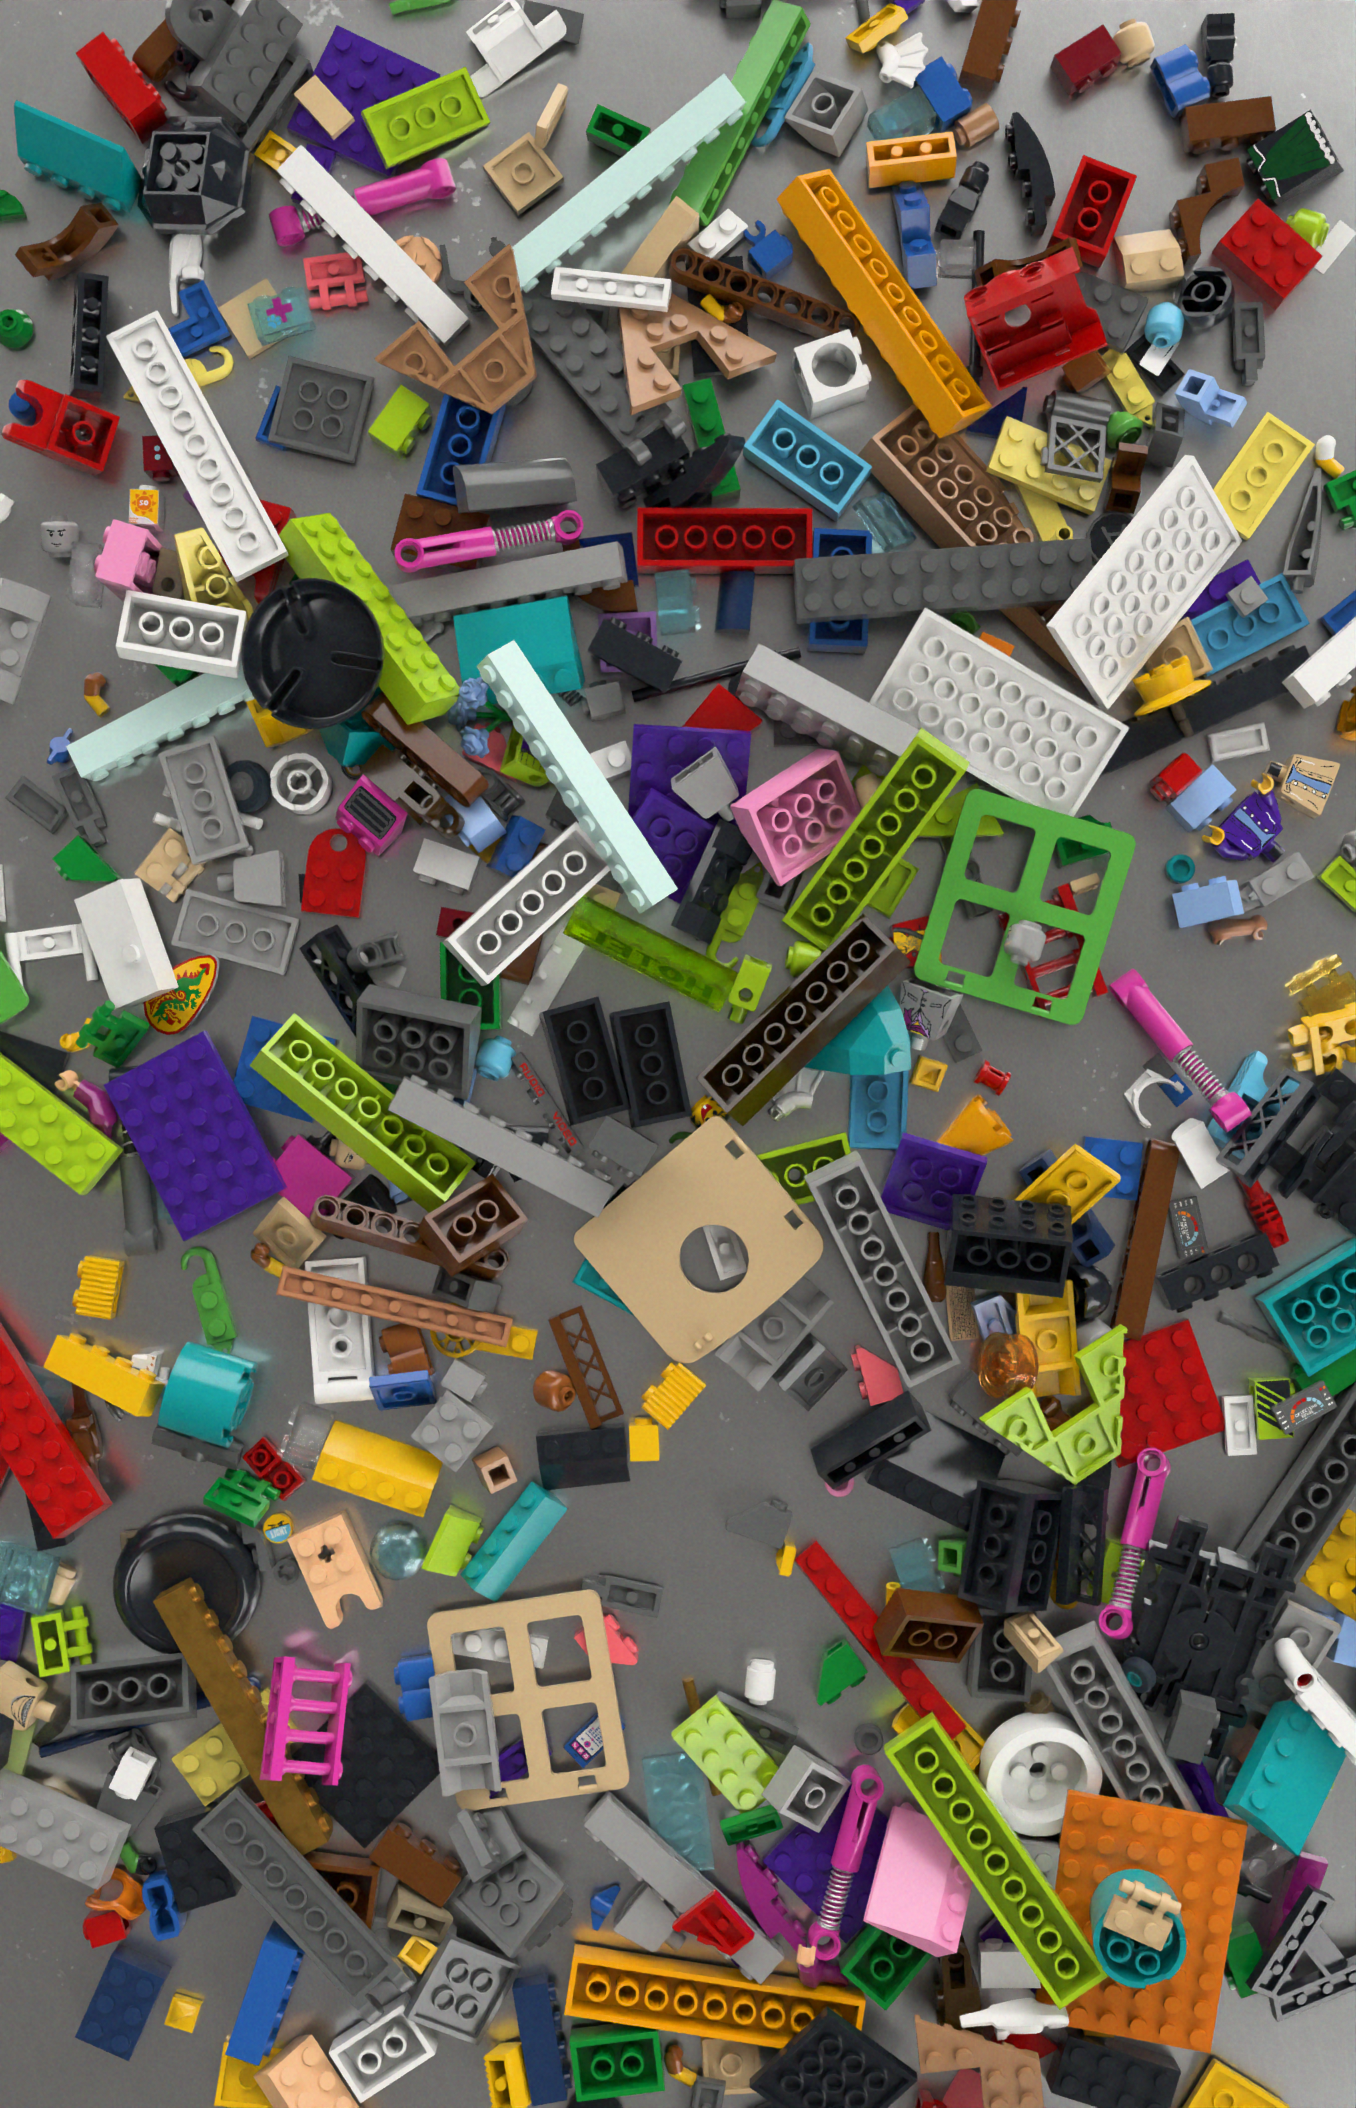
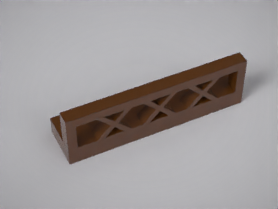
M580 1305L548 1319L590 1429L601 1426L602 1422L623 1415L624 1411L583 1306ZM579 1313L583 1324L578 1335L568 1331L563 1319ZM584 1329L586 1331L588 1339L581 1337ZM569 1336L576 1338L574 1346ZM579 1340L590 1344L593 1349L589 1362L578 1358L575 1349ZM594 1357H596L599 1366L592 1364ZM580 1363L587 1366L585 1372H583ZM590 1367L602 1372L604 1380L600 1389L587 1383L586 1375ZM605 1383L607 1385L609 1393L602 1391ZM591 1390L597 1392L595 1400L592 1396ZM600 1395L612 1399L616 1410L600 1416L596 1406Z

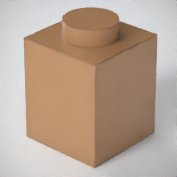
M498 1446L472 1458L480 1482L490 1494L517 1482L508 1456Z

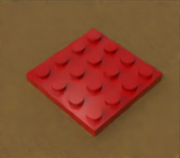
M1186 1318L1143 1333L1140 1341L1133 1339L1124 1340L1123 1357L1126 1358V1365L1123 1368V1376L1125 1377L1124 1398L1120 1400V1416L1123 1417V1425L1120 1432L1122 1445L1121 1454L1114 1458L1118 1468L1137 1462L1139 1454L1144 1449L1157 1448L1163 1453L1225 1430L1224 1416L1189 1319Z

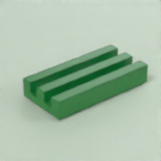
M771 1804L719 1821L728 1846L783 1828L779 1812Z

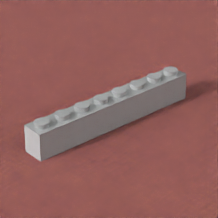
M616 541L391 585L393 598L397 604L405 611L406 616L414 627L424 625L423 621L434 619L435 622H445L451 620L453 615L505 607L515 603L533 602L541 598L561 597L563 594L572 592L575 595H586L591 593L593 588L603 587L604 590L619 588L620 583L628 582L623 548Z
M414 1074L411 1078L404 1076L388 1106L389 1111L599 1217L615 1187L609 1181L611 1176L598 1169L591 1172L583 1168L585 1163L569 1155L568 1159L563 1158L557 1154L559 1149L546 1142H543L542 1146L532 1142L533 1136L521 1129H517L515 1133L505 1128L507 1125L505 1121L491 1115L490 1119L480 1115V1108L466 1101L464 1105L453 1101L455 1096L441 1088L435 1092L426 1087L428 1084L426 1080Z
M609 1791L604 1794L585 1816L584 1826L588 1836L596 1842L601 1840L608 1847L607 1852L618 1862L622 1859L630 1867V1873L637 1880L642 1881L644 1879L650 1884L653 1894L661 1901L666 1899L674 1906L673 1911L678 1917L716 1888ZM717 1889L755 1933L753 1940L734 1955L730 1956L719 1950L718 1952L725 1959L730 1961L732 1958L739 1964V1970L749 1980L754 1978L762 1984L784 1959L783 1947L773 1938L770 1939L758 1924Z

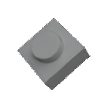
M1252 576L1226 594V597L1242 619L1268 600Z

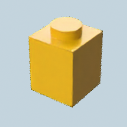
M652 1417L635 1418V1422L629 1423L630 1462L659 1461L658 1422H652Z

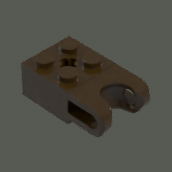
M382 744L359 769L420 826L425 821L446 839L455 837L463 829L465 821L462 815L436 791L439 787L417 765L412 764L397 748L391 751ZM450 814L453 817V823L451 826L443 828L440 825V820L443 816Z
M961 1932L957 1953L937 1957L938 1979L933 1980L934 1996L937 1998L938 2009H935L936 2023L940 2026H943L945 2023L952 2025L956 2030H968L983 2035V2026L962 2028L959 2018L961 2015L981 2011L979 1985Z

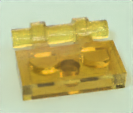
M1338 954L1329 959H1322L1317 963V967L1307 973L1302 972L1295 977L1296 980L1287 985L1292 994H1296L1302 989L1307 994V997L1298 1002L1306 1016L1312 1017L1320 1013L1341 1010L1345 1008L1344 1005L1356 1001V980L1352 973L1346 971L1339 976L1335 968L1343 964ZM1322 976H1326L1329 983L1317 990L1313 982Z

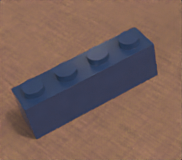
M549 1973L516 1978L513 1982L512 1992L532 2106L566 2101L568 2089L573 2088L571 2071L570 2069L565 2070L564 2059H568L565 2040L560 2041L558 2031L563 2029L560 2011L555 2012L553 2002L558 2000L555 1982L550 1983Z

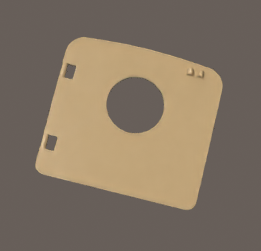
M713 1116L603 1208L599 1217L594 1216L583 1225L573 1238L578 1250L660 1347L674 1361L680 1363H693L747 1326L801 1279L820 1259L824 1249L823 1236L819 1229L798 1207L797 1203L753 1151L741 1140L730 1124L720 1116ZM732 1140L743 1152L737 1159L726 1148V1145ZM791 1210L802 1221V1224L796 1229L785 1217ZM706 1225L724 1226L734 1231L744 1242L748 1252L749 1264L745 1277L736 1287L721 1293H711L695 1287L686 1278L680 1263L681 1247L686 1237L699 1227Z

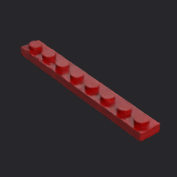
M814 1541L794 1559L796 1565L919 1718L922 1719L933 1712L951 1740H953L966 1728V1725L912 1658L884 1656L881 1654L873 1631V1626L879 1617L820 1544Z

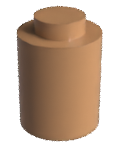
M984 103L955 121L953 135L959 145L964 144L969 148L999 130L998 118L991 106Z

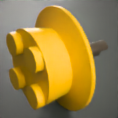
M1185 655L1171 661V664L1165 665L1164 663L1149 670V673L1142 674L1132 679L1145 702L1134 713V716L1138 717L1170 706L1175 721H1178L1177 725L1180 732L1183 731L1185 738L1194 735L1189 720L1186 718V713L1180 700L1204 689L1212 682L1211 680H1194L1190 660Z

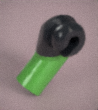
M129 1841L124 1843L120 1857L130 1873L150 1875L156 1870L157 1862L153 1857L136 1854Z

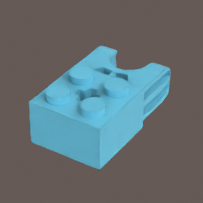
M1254 1051L1247 1056L1228 1089L1229 1093L1236 1092L1247 1104L1251 1112L1269 1090L1263 1080V1073L1268 1060L1259 1051ZM1288 1079L1282 1087V1094L1293 1093L1300 1084ZM1280 1103L1268 1105L1264 1110L1265 1118L1277 1115L1281 1110ZM1212 1118L1207 1130L1215 1144L1223 1149L1243 1122L1229 1132H1225ZM1262 1126L1251 1128L1247 1133V1140L1258 1139L1263 1133ZM1244 1149L1231 1153L1241 1160L1245 1157Z

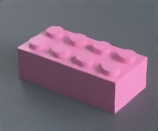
M113 519L111 527L107 526L103 535L105 546L102 555H98L95 560V577L122 602L125 600L126 590L152 594L159 554L163 546L148 529Z

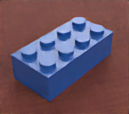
M444 393L417 487L416 495L418 497L457 506L452 466L491 462L506 410L505 404L491 415Z
M814 528L812 535V558L872 554L873 531ZM869 619L808 623L807 651L865 653L868 646Z
M274 1920L260 1949L225 2055L259 2066L263 2055L267 2057L270 2055L280 2029L279 2025L289 2002L291 1990L299 1973L298 1969L305 1955V1952Z

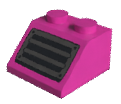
M363 774L337 808L335 819L343 831L346 833L351 832L359 839L358 842L364 850L379 856L401 835L408 813Z

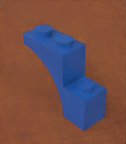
M904 181L899 185L891 186L892 200L896 211L901 241L903 277L911 289L937 286L936 252L931 242L930 206L920 182Z

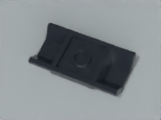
M718 820L671 923V926L697 938L696 941L710 945L722 919L720 916L728 906L732 889L740 879L743 869L742 865L746 866L753 851L739 827L725 820Z

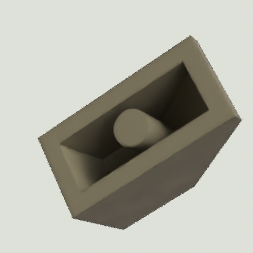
M400 1881L397 1882L387 1903V1927L442 1943L453 1921V1915L444 1907L440 1908Z

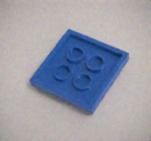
M252 1016L233 1081L244 1104L314 1123L315 1119L249 1066L260 1050L284 1025ZM323 1036L336 1047L337 1039Z

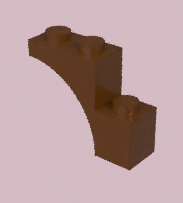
M1238 157L1205 164L1196 179L1198 193L1202 195L1177 200L1169 213L1170 226L1172 229H1176L1178 238L1176 241L1181 249L1184 266L1195 264L1201 255L1200 234L1206 215L1223 201L1238 196L1245 186Z

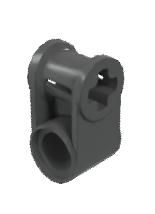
M486 767L478 769L477 771L482 775L487 774L494 779L492 787L486 789L480 796L506 822L508 815L519 804H524L526 801L495 771ZM509 798H511V799L502 807V805H503Z
M393 932L363 942L352 949L347 956L349 968L356 973H365L378 968L390 967L407 960L406 955H402L396 939L399 936L398 933ZM360 952L366 954L368 963L362 960Z
M133 1728L129 1731L128 1736L117 1743L112 1742L109 1744L108 1750L111 1758L118 1766L130 1746L157 1758L143 1788L146 1789L154 1783L158 1776L161 1762L147 1744L143 1734L138 1729Z

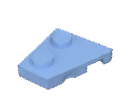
M997 1292L970 1303L985 1348L991 1358L1017 1347L1015 1321L1017 1311Z

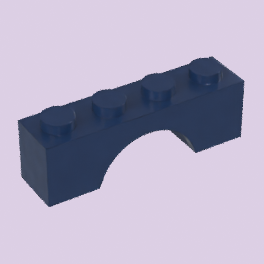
M1048 1149L1027 1162L1019 1173L1029 1187L1058 1159L1052 1150ZM1091 1208L1072 1224L1073 1243L1071 1250L1082 1266L1090 1267L1107 1257L1115 1247V1243Z

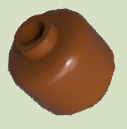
M547 1370L534 1381L533 1396L540 1406L552 1411L561 1412L566 1410L575 1399L576 1390L571 1377L554 1370Z

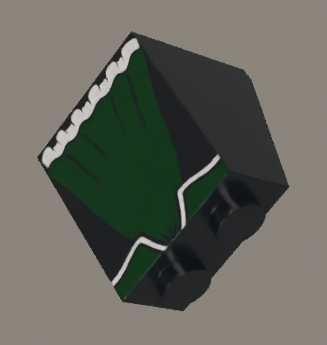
M1311 109L1247 149L1251 158L1246 161L1254 176L1259 173L1264 181L1260 188L1267 201L1273 199L1277 205L1344 171Z

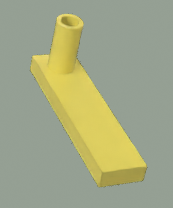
M1014 484L1039 541L1073 539V530L1067 526L1055 500Z

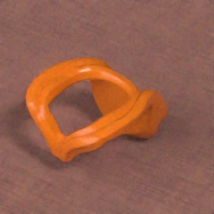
M114 1868L111 1879L118 1880L123 1885L122 1893L116 1900H99L101 1887L97 1890L94 1889V1894H91L85 1900V1905L88 1908L101 1911L115 1910L122 1918L127 1920L138 1918L146 1910L142 1897L143 1886L119 1868Z

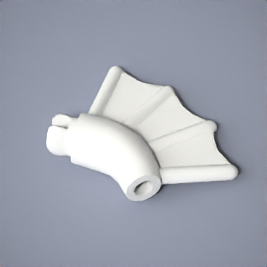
M921 32L896 46L887 41L882 42V47L878 44L876 53L882 63L879 78L883 82L890 83L894 80L908 88H913L915 78L920 72L925 70L923 59L928 52V48L922 44L923 35Z
M805 1067L801 1069L771 1099L774 1106L768 1109L769 1116L774 1121H780L783 1116L787 1117L797 1108L811 1109L813 1095L824 1075V1070L811 1071Z

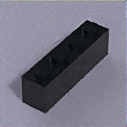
M906 1391L810 1450L818 1475L832 1489H835L932 1430L923 1406L909 1391Z

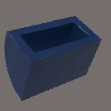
M729 571L720 574L714 632L749 635L755 572Z

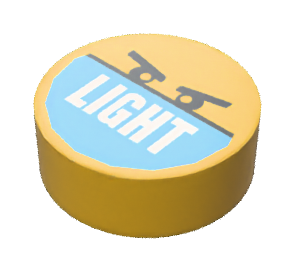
M284 1513L272 1514L263 1526L265 1537L270 1542L276 1544L287 1541L294 1530L292 1519Z

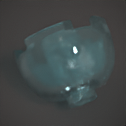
M402 1520L388 1523L379 1528L371 1540L369 1549L371 1564L376 1572L386 1579L395 1581L409 1579L417 1574L429 1550L422 1530L413 1523Z

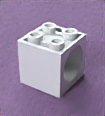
M850 329L794 348L791 367L810 420L865 400L867 390H869L871 374L867 364L862 365L859 357V354L862 353L861 346L857 337L852 338ZM836 361L843 364L851 375L847 384L840 387H829L819 382L813 371L822 362Z

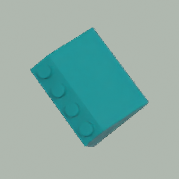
M18 100L15 101L14 116L17 155L24 164L26 171L37 177H40L41 174L48 176L54 184L62 188H67V186L75 188L78 194L89 200H93L94 197L100 199L105 206L119 212L122 209L130 213L139 193L141 176L124 147Z
M567 595L460 614L453 617L462 683L469 678L477 679L481 677L477 665L491 652L515 640L549 694L582 688L585 676ZM489 686L486 691L487 700L492 704H497L496 695Z
M1356 1238L1348 1240L1255 1297L1268 1322L1308 1377L1356 1348Z
M1291 1700L1274 1702L1223 1806L1293 1855L1299 1856L1347 1756L1344 1752L1345 1749L1343 1746L1339 1748L1328 1735V1731L1326 1729L1322 1730L1311 1714Z

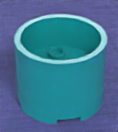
M188 1341L181 1350L169 1377L159 1411V1426L228 1448L234 1440V1436L230 1435L232 1430H236L241 1425L255 1384L253 1379H250L251 1372L256 1373L258 1364Z
M1126 1869L1115 1872L1105 1878L1093 1893L1090 1902L1093 1947L1096 1957L1102 1965V1969L1112 1979L1129 1987L1145 1988V1985L1155 1984L1164 1979L1169 1980L1177 1973L1186 1955V1936L1181 1911L1178 1915L1168 1911L1164 1913V1916L1173 1920V1926L1162 1951L1103 1927V1919L1114 1894L1125 1899L1128 1894L1119 1890V1885L1123 1878L1131 1882L1139 1881L1145 1884V1888L1158 1894L1160 1892L1169 1894L1172 1900L1178 1902L1172 1888L1159 1876L1145 1870ZM1143 1900L1137 1903L1150 1910L1154 1907V1905Z

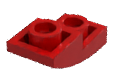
M262 1437L242 1456L260 1479L272 1483V1487L281 1491L279 1498L282 1501H286L307 1481L291 1462L265 1437Z

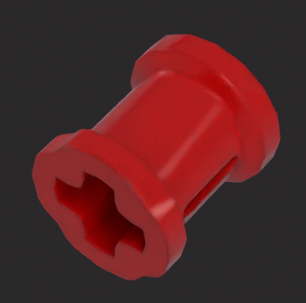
M985 1060L978 1070L974 1082L976 1084H984L995 1090V1094L1000 1096L1010 1080L1011 1073L1008 1071L1004 1073L991 1066L990 1062Z

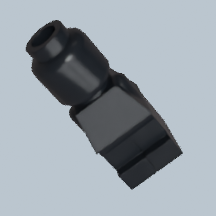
M1235 13L1207 14L1201 25V51L1208 67L1207 79L1213 97L1229 95L1230 88L1233 86V66L1230 62L1234 59L1236 40L1234 36Z
M975 161L972 166L966 168L959 181V187L954 189L948 198L934 231L959 243L979 204L977 197L982 195L989 181V167L986 164Z

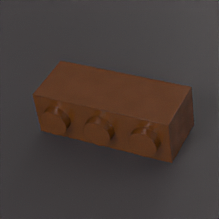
M982 0L960 73L959 83L991 92L994 82L1000 83L1005 65L1000 64L1002 54L1008 56L1013 40L1012 37H1008L1010 27L1016 29L1021 10L1016 9L1018 0Z
M1271 96L1188 106L1184 108L1179 118L1184 152L1193 151L1194 154L1206 153L1214 148L1232 150L1239 145L1250 144L1252 147L1276 131Z
M392 1821L373 1847L369 1859L442 1908L460 1882L464 1869L461 1868V1864L455 1858L448 1855L445 1857L437 1852L436 1846L426 1839L421 1841L412 1834L413 1831L407 1825L401 1822L397 1824Z

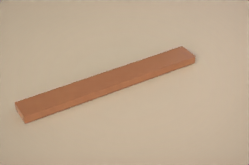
M287 1266L282 1268L276 1295L502 1347L507 1346L513 1321L512 1318Z

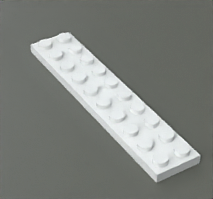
M158 310L107 335L108 342L236 582L289 556Z

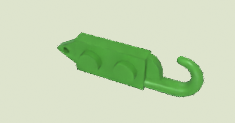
M200 1246L191 1247L182 1255L180 1263L181 1269L186 1270L188 1259L192 1256H199L203 1259L207 1273L195 1280L192 1292L207 1345H212L221 1352L226 1348L228 1350L227 1353L230 1354L234 1338L238 1336L215 1258L206 1248Z

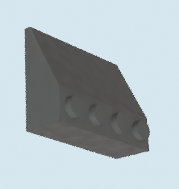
M369 984L357 1000L356 1064L376 1081L400 1085L404 1076L411 1078L414 1074L428 1082L426 1087L435 1092L441 1088L453 1094L456 1098L467 1100L480 1037L481 1007Z

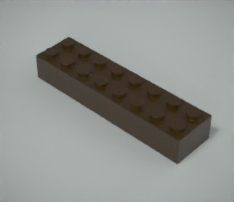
M863 913L696 1077L697 1080L730 1117L744 1126L894 980L911 961Z

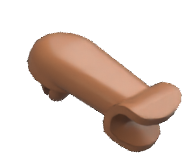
M1254 915L1250 919L1225 918L1212 921L1208 926V932L1213 936L1212 942L1215 945L1217 943L1221 945L1224 940L1231 939L1233 936L1253 935L1254 939L1262 940L1264 934L1261 930H1266L1268 924L1261 915Z

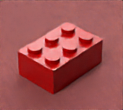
M101 32L76 52L91 81L139 141L144 144L152 137V131L163 126L167 121L165 115L167 108L161 101L158 91L151 83L147 84L143 78V73L133 60L131 62L128 60L119 42L115 38L110 41L104 32Z
M1083 155L1047 248H1051L1067 238H1076L1081 261L1100 268L1112 243L1137 175Z
M1257 199L1219 240L1212 252L1215 257L1275 310L1323 257L1260 199Z

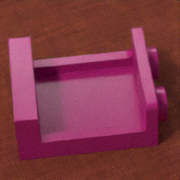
M298 1134L296 1137L291 1135L281 1147L284 1151L278 1160L273 1158L287 1186L286 1189L278 1192V1194L285 1197L309 1219L314 1203L320 1196L331 1195L340 1198L356 1179L348 1170H343L306 1140L303 1134ZM326 1209L319 1210L320 1214L323 1216H325L329 1212Z

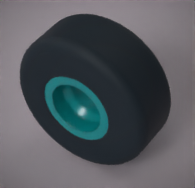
M1130 1657L1121 1666L1135 1692L1146 1693L1155 1685L1156 1673L1145 1660L1139 1657Z

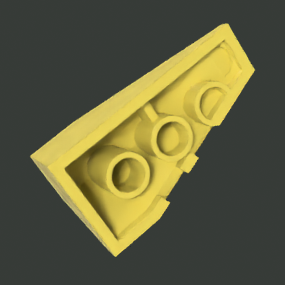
M201 527L174 534L185 600L246 611L248 622L253 613L252 606L222 561V557L204 528Z

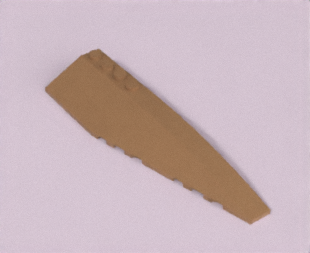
M914 404L874 435L857 455L872 466L871 473L941 549L1034 541L1033 538L1035 536L1030 528H1025L1017 516L1020 513L1014 502L1009 503L1004 495L1006 489L1002 482L995 475L986 472L987 466L956 432L939 438L929 427V422L921 410ZM1063 605L999 609L1038 646L1082 682L1046 627Z

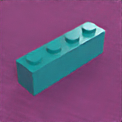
M531 1481L460 1575L475 1592L497 1602L568 1508L554 1493Z

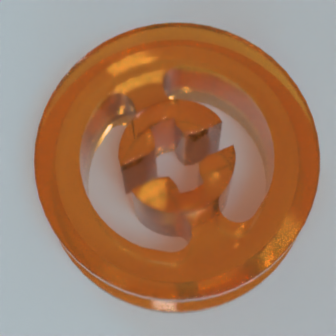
M1003 1332L990 1334L982 1343L977 1359V1374L983 1390L991 1397L1003 1398L1007 1396L1010 1398L1025 1387L1033 1389L1039 1368L1038 1355L1033 1342L1023 1334L1009 1335Z

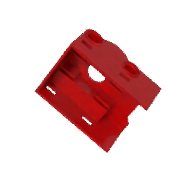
M1073 247L1041 261L1033 262L1020 270L1002 273L986 285L976 287L964 295L968 319L998 392L1108 345L1097 311L1086 306L1075 274L1081 271ZM1024 304L1028 306L1031 314L1025 324L1012 326L1005 320L1006 312Z

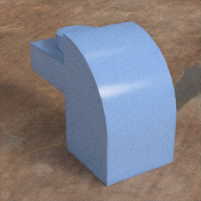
M1191 369L1187 371L1174 393L1180 405L1189 414L1209 425L1214 421L1233 428L1247 405L1245 397L1220 389L1214 377Z
M1337 1610L1335 1622L1340 1624L1342 1630L1326 1656L1333 1662L1356 1668V1621ZM1317 1612L1318 1614L1334 1621L1333 1616Z

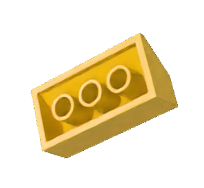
M335 1420L321 1451L312 1480L423 1518L431 1501L443 1462L429 1451Z

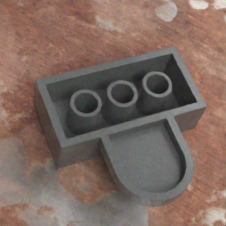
M167 0L165 7V18L170 33L200 60L186 86L229 122L246 123L303 23L277 0H235L232 7L223 0Z

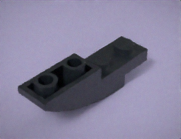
M1014 112L1009 124L1005 125L1006 142L1011 143V152L1008 153L1009 171L1013 170L1014 181L1023 180V198H1028V208L1025 209V224L1030 226L1031 236L1043 235L1047 226L1045 206H1051L1056 196L1054 180L1048 159L1038 137L1021 114Z
M725 433L714 439L715 443L710 446L693 451L692 457L683 461L686 471L675 475L674 481L669 484L659 485L652 489V494L643 499L645 507L670 508L672 506V508H691L699 503L722 482L732 469L746 443L744 437Z

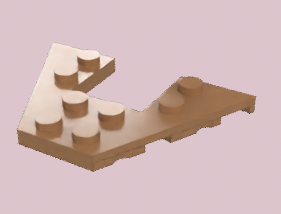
M510 244L504 247L464 282L499 327L498 330L454 366L423 324L418 321L374 358L375 361L491 415L537 377L514 250Z
M671 293V299H669L668 312L619 307L617 319L618 326L620 327V342L623 346L624 374L627 378L626 390L629 394L630 415L680 397L682 388L655 353L697 339L727 379L775 362L777 356L775 351Z
M914 2015L921 2074L979 2067L983 2108H1044L1038 2052L1018 2049L1014 2045L1003 2041L1002 2045L985 2040L983 2035L968 2030H956L952 2025L945 2023L943 2026L921 2020L920 2015Z

